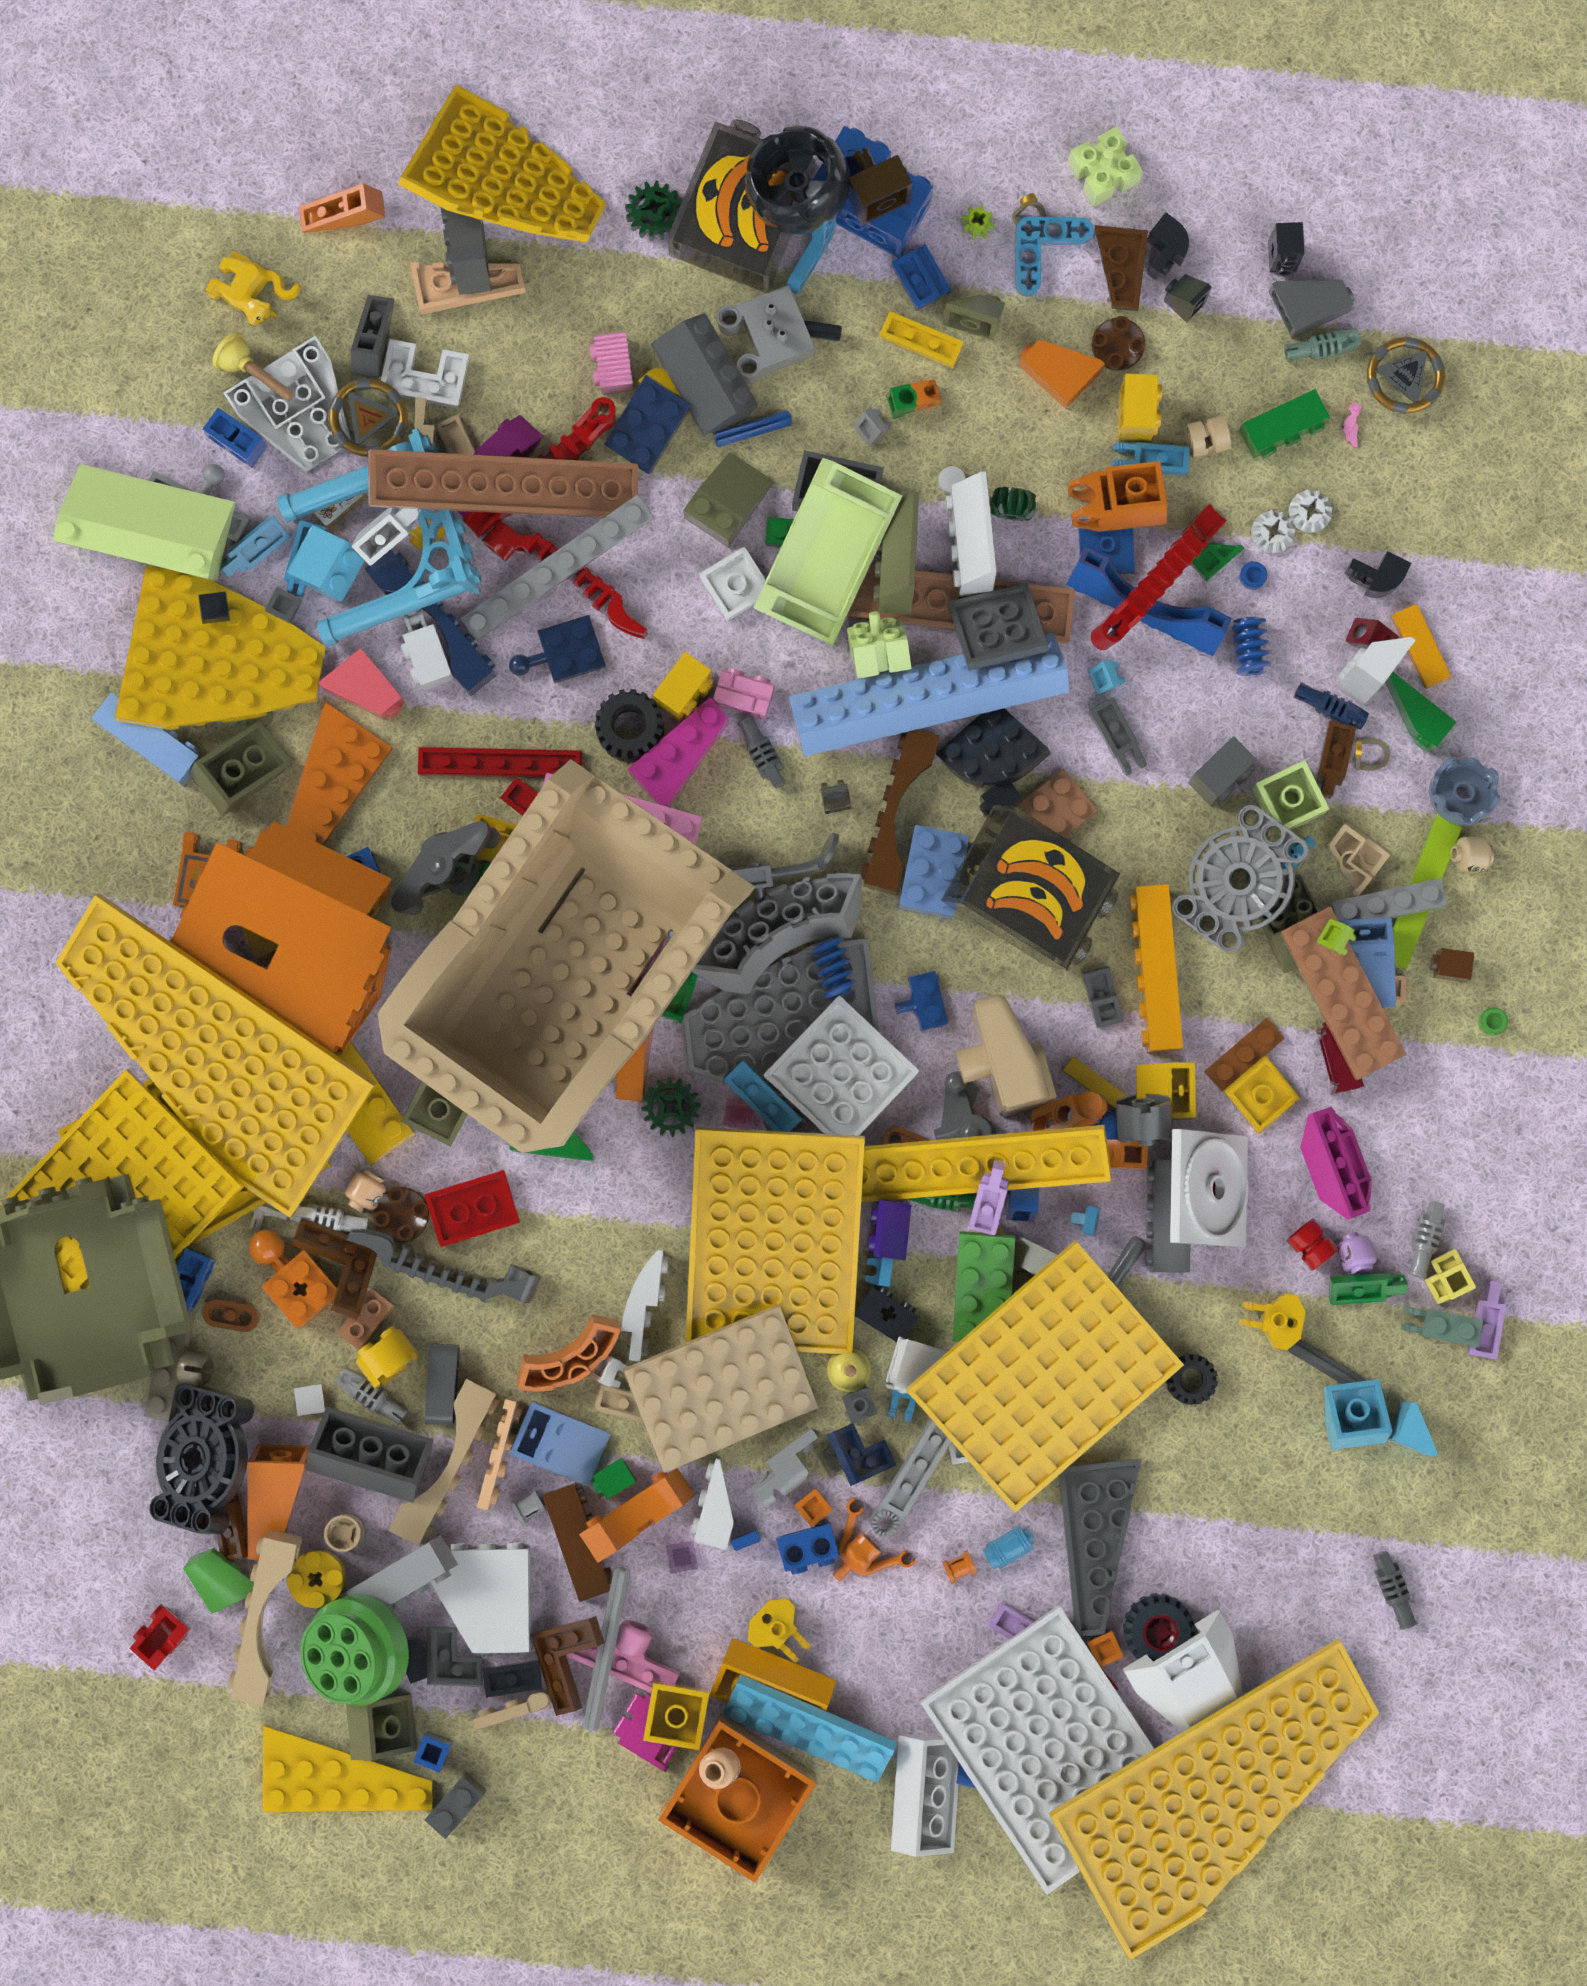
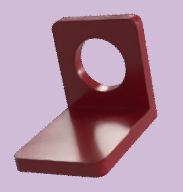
M1355 618L1345 641L1348 644L1369 647L1372 642L1399 639V636L1379 620ZM1366 625L1365 634L1360 638H1356L1355 635L1358 628Z

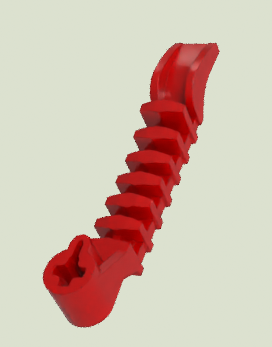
M607 397L597 398L584 415L572 426V433L568 436L562 435L560 437L561 442L557 446L552 444L549 446V452L545 456L540 454L538 458L578 460L580 455L585 451H589L597 439L615 424L616 407L614 402ZM469 511L462 519L479 539L499 520L511 516L512 513Z
M1208 504L1181 533L1182 537L1172 543L1171 548L1164 553V557L1156 563L1157 566L1147 573L1148 576L1138 583V587L1128 594L1129 597L1120 602L1091 632L1090 637L1094 647L1099 650H1107L1121 641L1130 629L1147 614V611L1156 604V600L1165 594L1164 591L1174 584V580L1182 575L1183 570L1192 563V560L1201 553V550L1208 545L1210 539L1227 521L1211 504Z
M501 520L482 539V542L504 561H507L515 551L525 552L529 556L536 551L538 553L536 558L541 562L558 550L553 542H547L539 532L536 535H518ZM583 567L575 573L578 576L574 579L573 584L577 588H580L585 582L590 584L583 592L588 599L597 590L602 592L591 605L596 611H599L611 599L607 607V614L611 624L624 633L642 639L646 638L648 635L646 631L648 629L626 613L623 607L622 595L616 592L611 584L607 585L604 583L601 577L593 575L587 567Z

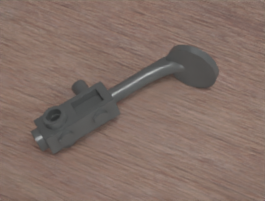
M833 832L826 840L819 857L802 864L771 868L769 861H754L747 865L726 866L754 885L755 900L762 902L766 897L765 887L773 886L772 879L804 875L823 870L835 852L839 835Z

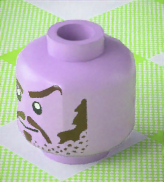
M1357 1232L1343 1236V1242L1338 1245L1339 1250L1337 1251L1343 1270L1352 1273V1275H1362L1370 1272L1377 1261L1370 1238L1359 1236Z

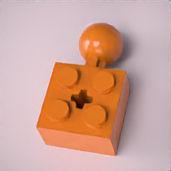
M261 1230L252 1236L248 1247L252 1259L261 1265H271L277 1272L261 1286L262 1289L297 1329L304 1328L333 1302L338 1284L308 1251H301L295 1258L289 1261L283 1254L285 1248L284 1241L277 1232ZM299 1284L308 1285L305 1289L307 1292L306 1296L303 1294L298 1295Z

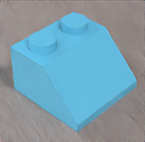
M312 525L286 573L326 598L343 602L365 560L351 547V543Z
M1380 1379L1324 1387L1325 1425L1331 1450L1387 1442L1392 1433V1428Z

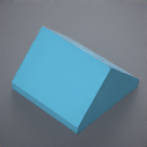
M1407 1400L1400 1402L1391 1424L1392 1433L1388 1440L1422 1455L1437 1456L1438 1452L1417 1402Z

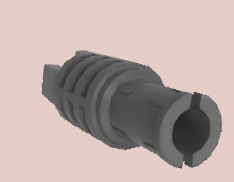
M753 716L741 720L738 726L741 728L749 744L747 751L762 779L769 777L775 789L783 786L785 782L779 771L784 769L769 738L763 737Z
M1387 1551L1373 1555L1378 1569L1374 1573L1386 1604L1389 1607L1392 1606L1400 1630L1417 1625L1418 1623L1408 1602L1410 1600V1593L1398 1563L1392 1562Z

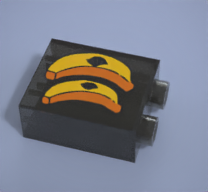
M733 119L730 126L715 121L667 237L669 256L764 293H769L792 235L780 232L776 228L766 225L758 217L746 195L745 175L747 173V162L755 147L763 140L760 138L761 131L753 124L739 119ZM814 158L805 170L811 180L816 175V159ZM785 162L775 171L769 181L770 186L785 184L787 174L793 170L790 162ZM788 191L778 205L793 206L797 205L790 191Z
M994 805L941 901L1041 964L1068 970L1070 965L1076 966L1080 964L1087 956L1092 945V939L1087 934L1097 917H1105L1114 907L1118 898V891L1113 887L1120 873L1018 807Z

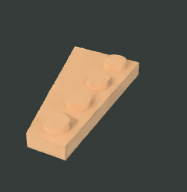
M410 262L421 315L526 293L520 264L488 263L491 291L459 295L457 284L452 285L450 271L447 265H444V263L420 265L418 262Z
M505 1399L503 1409H506V1413L499 1421L496 1432L498 1441L494 1443L489 1460L491 1465L485 1474L477 1508L488 1511L491 1505L496 1506L501 1489H497L496 1486L499 1477L504 1478L508 1462L504 1461L506 1451H511L515 1442L516 1435L511 1433L514 1423L519 1424L524 1410V1408L519 1407L521 1400Z

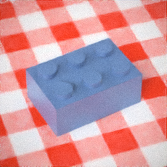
M915 825L898 909L952 920L969 835Z

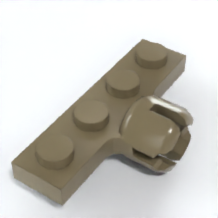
M188 1311L192 1329L196 1311ZM192 1331L168 1337L175 1364L153 1370L145 1417L171 1421L175 1417L177 1409L175 1404L176 1390L183 1384L204 1386L211 1378L212 1374L199 1372L202 1367L213 1369V1362L208 1354L194 1352L190 1349L189 1344Z

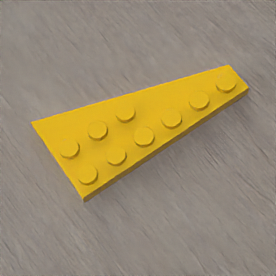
M268 1725L263 1726V1812L433 1810L432 1779L402 1769L399 1770L374 1760H351L350 1752L274 1729V1727Z

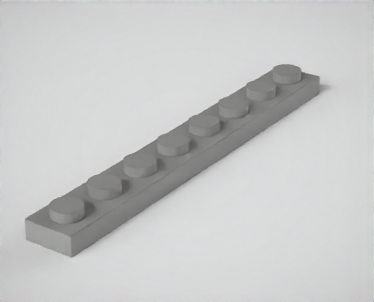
M637 494L460 619L474 640H480L654 519V516L640 495Z

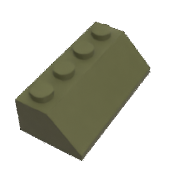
M912 492L901 498L876 552V555H881V562H876L875 578H880V585H874L873 602H879V613L911 615L915 585L919 492Z

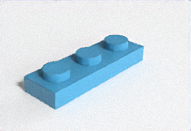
M744 1059L724 1078V1081L774 1131L790 1132L802 1120V1117Z

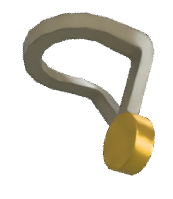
M1035 193L1025 195L1019 200L1021 206L1012 214L1015 226L1021 220L1020 214L1028 206L1037 208L1041 217H1047L1043 205L1037 202L1038 199ZM1025 231V232H1026V236H1030V235H1031V233H1028L1027 231Z
M1357 738L1355 740L1356 770L1375 771L1386 766L1389 761L1390 751L1384 741L1377 738ZM1362 744H1378L1381 746L1385 754L1382 762L1376 765L1360 763Z

